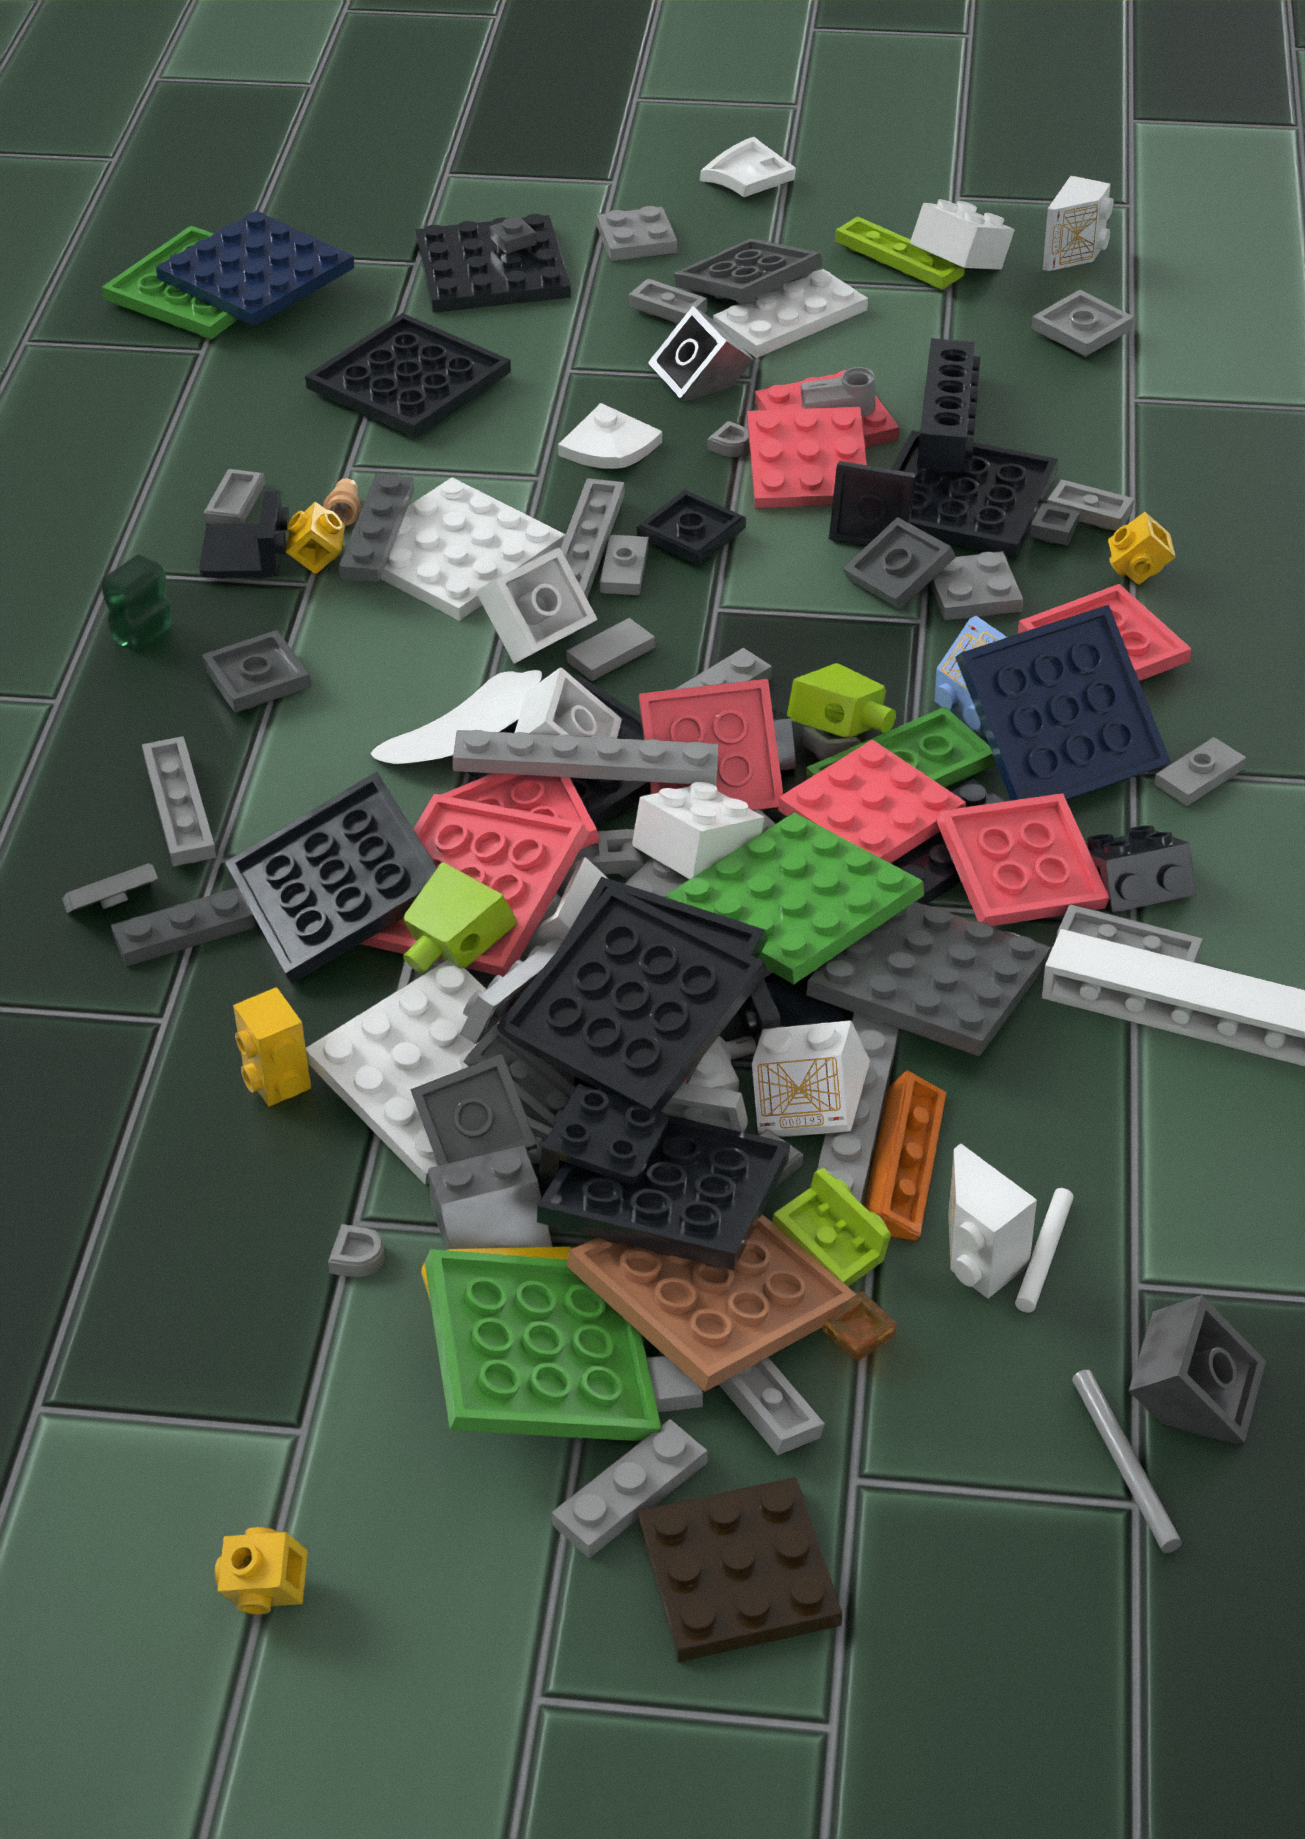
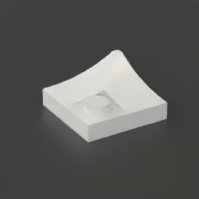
M751 137L732 146L712 160L701 170L700 180L702 182L723 185L741 196L747 197L794 180L796 168L758 139Z
M600 403L558 444V456L582 465L597 468L627 467L646 457L662 443V431Z

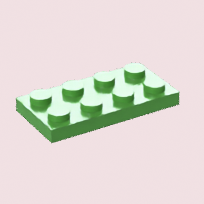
M942 707L892 729L888 733L872 738L944 788L990 768L996 763L990 746L946 707ZM872 739L806 767V780Z

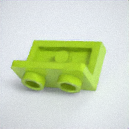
M823 1167L814 1173L811 1188L775 1212L772 1223L848 1287L884 1261L891 1238V1233L882 1218L874 1212H869L853 1196L850 1188L844 1181L834 1178Z

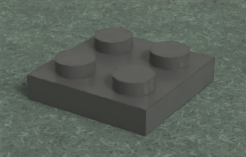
M897 517L843 568V571L848 580L901 610L956 557L951 546Z
M278 630L202 654L203 668L234 713L254 708L257 705L283 696H289L311 687L310 674Z
M503 1054L410 1089L438 1166L523 1145L527 1152L538 1147Z

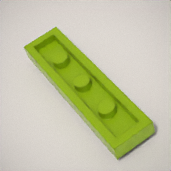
M858 216L836 229L835 242L848 247L854 252L871 257L881 264H886L900 270L905 275L927 282L932 287L943 290L963 277L965 273V268L910 244L911 239Z

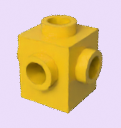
M314 502L304 512L302 510L298 511L288 523L289 535L286 553L314 574L319 573L327 564L335 560L344 548L345 523L341 521L337 514L326 510L317 502Z
M1143 512L1128 525L1120 527L1108 539L1111 551L1109 561L1112 567L1120 576L1124 577L1127 575L1138 585L1150 576L1158 574L1166 564L1176 558L1170 533L1146 512Z
M253 1527L247 1529L245 1535L224 1536L222 1556L217 1559L215 1565L217 1591L237 1605V1610L247 1614H267L273 1606L303 1605L308 1550L287 1532H277L270 1528Z

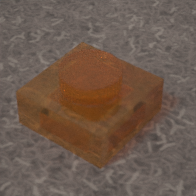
M862 1291L824 1317L823 1331L858 1362L896 1336L897 1323Z

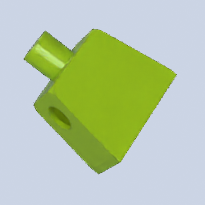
M835 663L793 680L787 716L791 717L792 721L844 738H851L870 729L888 733L894 725L896 711L883 705L886 694L884 685Z
M442 862L404 915V923L416 942L403 955V958L409 966L420 974H425L438 958L444 961L449 960L460 969L466 968L514 928L518 920L503 894Z

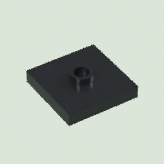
M839 461L836 467L829 539L867 546L897 517L910 524L916 474Z
M683 490L637 526V536L649 537L650 544L696 565H700L746 528V517Z

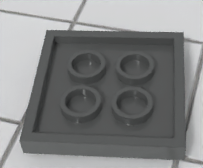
M750 238L675 272L674 277L677 287L690 289L692 293H707L714 295L716 299L728 298L736 300L738 304H750L757 301L758 296L766 292L781 290L784 287L783 284L808 277L809 272L822 267L820 252Z

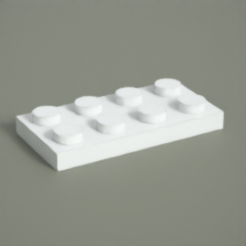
M822 269L812 272L804 279L784 284V287L779 291L764 293L758 296V300L753 303L733 305L713 315V320L719 323L744 350L758 358L867 311L868 298L830 272Z

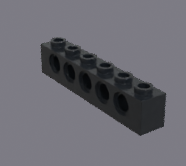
M931 338L918 448V469L963 472L964 458L972 459L981 356L974 355L975 342Z

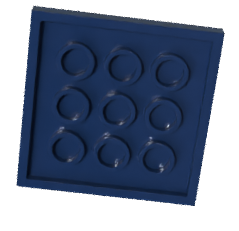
M258 211L247 214L243 219L230 226L223 227L219 232L196 242L194 246L179 254L172 255L168 260L155 266L157 279L252 326H256L355 268L353 255Z
M1109 605L961 652L955 657L1011 801L1062 793L1067 801L1162 768L1171 763Z

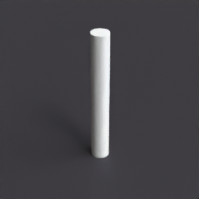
M1056 1189L1015 1301V1305L1020 1311L1026 1313L1033 1312L1037 1305L1074 1198L1072 1192L1067 1189Z

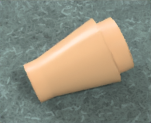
M347 478L338 481L336 487L326 497L323 508L337 514L341 521L345 523V526L355 523L362 510L358 495V485L355 481Z

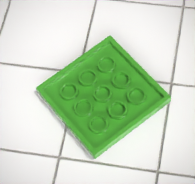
M189 226L101 287L104 300L210 339L218 336L222 331L239 320L157 279L155 266L168 260L172 255L179 254L194 246L196 242L214 234L194 226Z
M794 812L665 895V897L765 929L768 941L758 959L764 961L768 970L792 984H796L923 897L924 885L923 881Z
M430 1249L426 1258L425 1268L449 1428L452 1431L643 1441L650 1434L660 1432L662 1428L641 1333L566 1266L567 1260Z

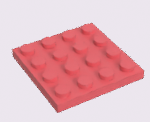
M434 794L413 830L436 867L438 868L444 862L503 894L518 920L514 928L466 967L467 969L504 977L511 966L520 959L589 835L584 822ZM403 917L360 944L405 954L416 941L404 923Z

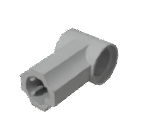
M854 367L844 371L841 378L804 382L800 385L803 409L860 407L861 417L868 416L875 411V374L868 368Z

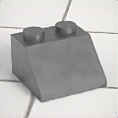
M692 306L648 363L680 399L689 401L730 389L754 359L719 323Z
M524 1145L428 1168L431 1206L446 1250L553 1247L548 1225L537 1223V1206L542 1198L538 1180Z
M1200 1295L1152 1312L1129 1392L1163 1425L1237 1445L1244 1443L1246 1440L1266 1360Z

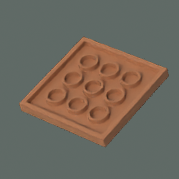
M761 1215L734 1271L725 1268L709 1267L700 1262L672 1255H660L651 1250L623 1243H611L598 1237L569 1250L566 1264L573 1273L705 1392L854 1310L857 1299L855 1292L764 1215Z

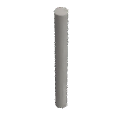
M1090 1370L1079 1371L1073 1376L1072 1381L1163 1553H1170L1177 1550L1181 1546L1182 1541Z

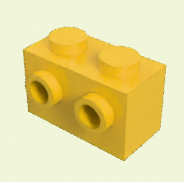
M273 988L233 1005L237 1026L235 1038L243 1062L241 1074L249 1091L252 1093L258 1091L265 1103L270 1107L311 1089L302 1021L278 988Z

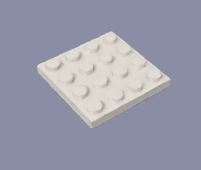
M452 477L408 506L380 579L461 621L482 606L476 593L477 590L558 547L561 548L565 534Z
M446 960L306 1047L308 1064L425 1185L429 1183L428 1168L436 1167L438 1163L410 1089L469 1067L463 1061L477 1044L460 1035L468 1018L463 1014V1010L477 990L482 992L486 990L465 968L460 969L449 960ZM548 1064L574 1085V1075L553 1064Z

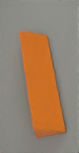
M908 1070L891 1084L887 1090L864 1207L869 1212H874L882 1218L891 1233V1237L916 1241L921 1235L947 1092Z

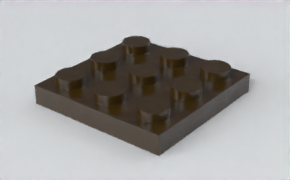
M796 1477L637 1511L639 1530L677 1662L842 1626V1610Z

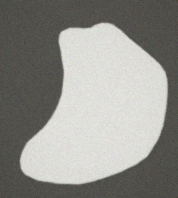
M533 670L524 673L514 671L499 673L489 679L471 697L446 715L421 728L383 742L371 752V755L374 759L392 764L424 762L452 756L457 730L500 732L517 721L526 693L540 683L542 672Z

